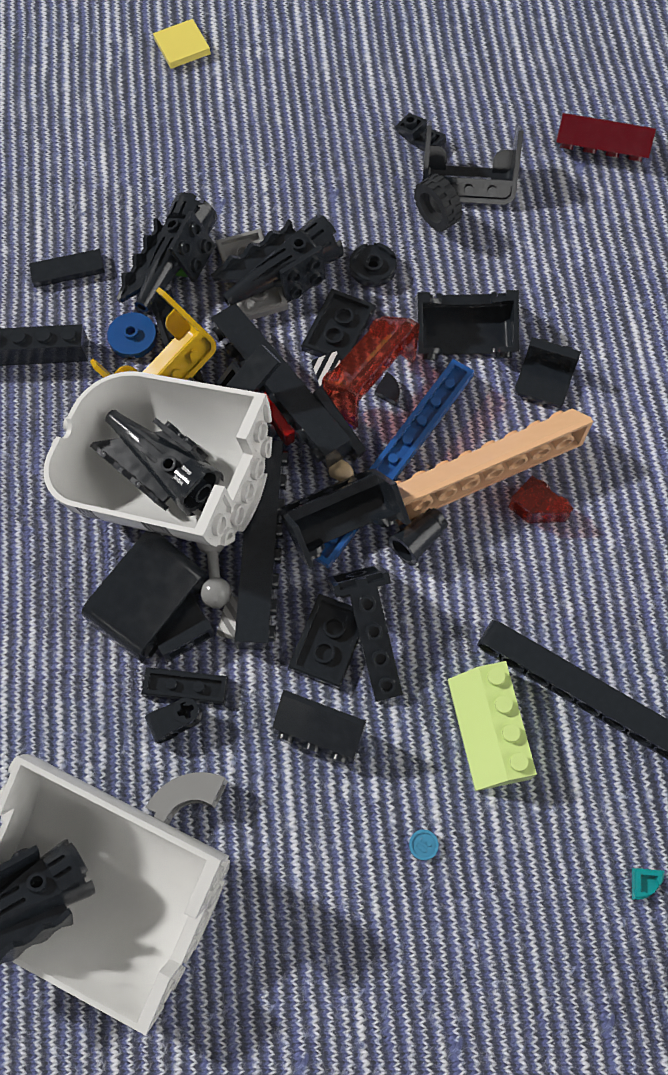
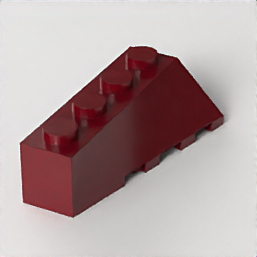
M562 112L556 142L560 143V148L573 150L574 146L583 147L582 152L596 154L598 149L606 151L605 156L619 158L621 153L629 155V160L642 162L643 157L649 158L656 128Z

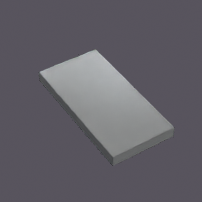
M261 228L216 240L222 264L225 263L230 255L239 256L242 254L248 244L263 241L264 236ZM229 282L230 288L236 283ZM282 287L271 288L237 303L250 320L289 310Z

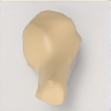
M343 459L329 467L330 477L338 481L354 476L352 467Z

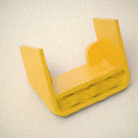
M159 287L156 292L174 308L166 318V328L175 338L143 372L188 380L214 355L216 342L177 302ZM94 358L90 361L94 370L103 378L112 375ZM125 365L118 368L115 373L137 370L132 366Z

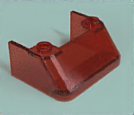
M383 316L380 319L376 318L370 325L369 331L333 371H328L323 377L322 384L324 390L347 422L353 426V429L358 427L359 401L398 356L401 355L411 363L416 360L420 324L413 319Z

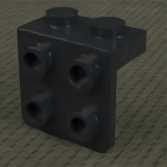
M532 337L514 393L553 407H562L581 351L574 350L569 346L551 343L546 339Z

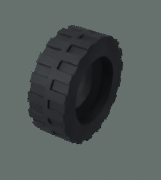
M438 174L431 175L415 186V204L418 207L419 213L431 228L443 232L461 220L463 211L459 195H457L455 188L443 176Z

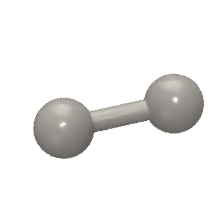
M196 542L198 548L207 554L209 580L201 588V598L211 608L224 607L230 601L232 595L228 582L220 578L218 553L225 546L217 545L215 547Z

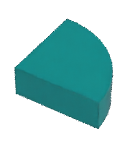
M632 868V900L644 899L655 893L663 882L665 871Z

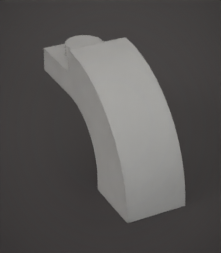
M195 772L185 774L163 785L152 796L145 808L155 813L154 818L169 825L174 815L187 805L200 803L216 808L228 781L225 777L213 773Z

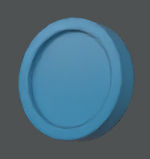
M418 830L409 840V850L418 860L426 861L433 858L439 848L437 837L429 830Z

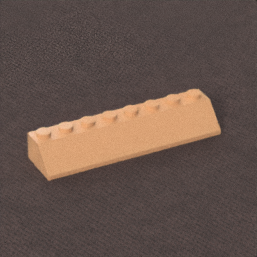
M575 409L565 412L558 411L547 420L542 422L537 420L529 424L526 429L519 432L517 430L509 432L503 439L496 442L494 440L488 441L480 449L473 452L471 450L465 451L458 458L452 461H442L429 471H419L406 481H396L410 521L417 518L421 513H425L429 508L438 509L582 446L593 424L592 418ZM396 519L398 526L404 524L399 519Z

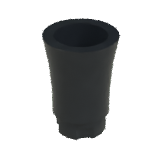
M429 508L402 530L388 538L390 547L401 560L413 566L429 546L442 534V531L447 528L448 522L439 510Z

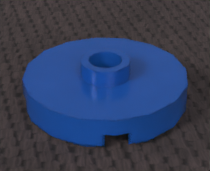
M131 312L122 314L114 319L109 325L107 332L108 343L111 349L122 358L143 357L154 348L157 341L154 323L142 313Z

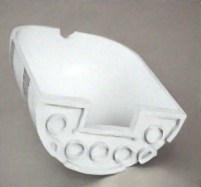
M137 371L120 372L104 377L88 387L79 396L68 416L64 419L63 428L67 432L62 438L56 436L45 459L43 472L45 484L56 500L77 514L215 547L217 545L226 546L235 541L237 531L243 532L249 524L259 504L267 479V473H264L265 458L271 457L272 437L267 436V423L272 421L267 395ZM111 410H117L122 415L152 432L162 431L152 422L155 418L163 424L169 421L208 455L205 460L222 472L224 482L220 479L219 484L214 485L202 512L197 509L192 512L195 515L188 516L181 511L171 497L165 503L169 506L165 511L90 447L93 442L120 438L105 421L106 415Z

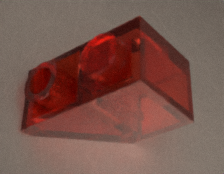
M533 475L512 496L508 506L528 524L566 522L574 510L566 498L555 494L550 490L546 482L536 479Z

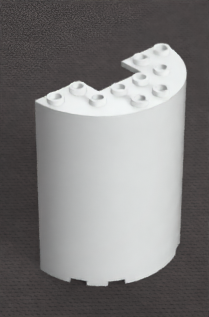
M23 754L16 756L8 769V773H10L8 781L0 790L1 821H3L0 827V865L10 860L17 851L24 848L30 849L37 845L40 857H42L60 842L68 839L69 843L72 842L88 869L85 872L86 878L84 879L86 883L90 880L93 881L95 894L67 906L73 915V925L62 927L54 932L47 941L32 945L11 962L146 1036L164 1009V1003L171 991L175 990L186 969L182 964L188 962L208 925L225 883L223 879L229 870V856L33 755Z

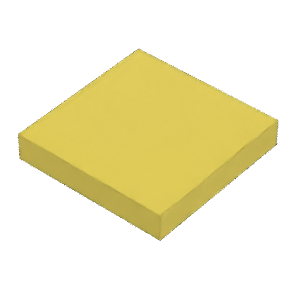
M193 19L153 33L154 40L170 69L211 54L210 47Z

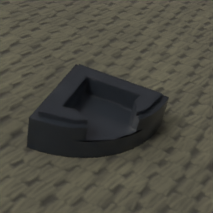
M386 372L377 386L374 395L397 406L400 396L397 380L390 373Z

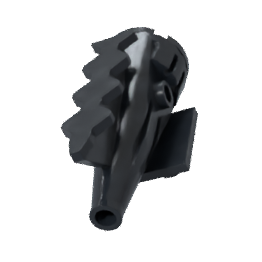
M180 192L171 203L164 225L161 224L158 218L153 219L154 231L151 235H144L142 252L133 254V267L131 271L123 272L121 275L122 287L117 296L119 303H123L139 293L135 306L139 310L147 312L159 297L156 290L159 287L164 290L181 268L190 281L196 283L216 246L208 234L215 226L217 214L208 202L204 200L202 204L195 200L197 195Z
M323 215L314 216L297 232L293 229L292 221L288 219L281 230L269 231L263 241L248 244L244 252L239 256L230 255L225 263L211 274V277L214 281L236 283L227 292L222 294L223 300L228 307L274 287H282L283 295L288 303L293 299L299 298L313 286L321 284L326 279L324 265L341 258L344 255V249L341 240L336 242L333 236L336 233L335 228Z
M111 410L106 415L105 421L120 438L97 441L90 445L103 459L165 511L169 508L165 503L171 497L181 511L188 516L195 515L192 512L197 509L202 512L214 485H218L220 479L224 482L222 472L205 460L208 455L169 421L163 424L155 418L152 422L162 431L152 432L122 415L117 410Z
M68 839L60 842L42 857H40L39 849L35 845L30 849L24 848L17 851L10 860L0 865V965L14 961L32 945L47 941L54 932L62 927L73 925V915L67 906L95 894L93 881L90 880L86 883L84 879L86 878L85 872L88 869L72 842L69 843Z

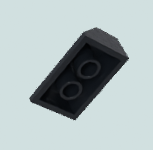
M283 690L272 729L274 734H277V739L284 743L292 745L294 741L303 744V749L310 753L319 755L321 751L331 755L330 760L346 765L347 762L354 764L366 732V720Z

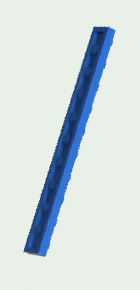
M453 359L369 470L377 469L395 482L473 378L474 370ZM359 528L324 543L325 549L322 551V555L314 560L329 569Z

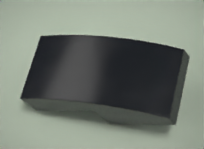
M408 113L395 126V130L412 145L424 151L427 120ZM432 129L430 145L442 147L447 142L446 134Z

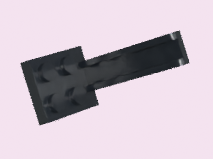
M377 564L327 577L329 588L336 597H350L375 701L378 702L403 695L378 589L383 588V585L391 584L389 572Z

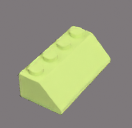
M503 661L479 666L449 678L448 684L475 791L527 781L535 777L537 773L507 662Z

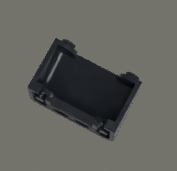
M506 290V293L498 294L497 292L442 295V293H437L434 298L433 295H430V292H417L415 296L417 355H422V360H437V355L497 354V358H512V353L519 352V290Z
M145 531L86 601L82 608V615L94 629L143 663L146 658L150 659L157 651V633L189 594L192 596L197 593L201 594V588L209 580V575L161 534Z

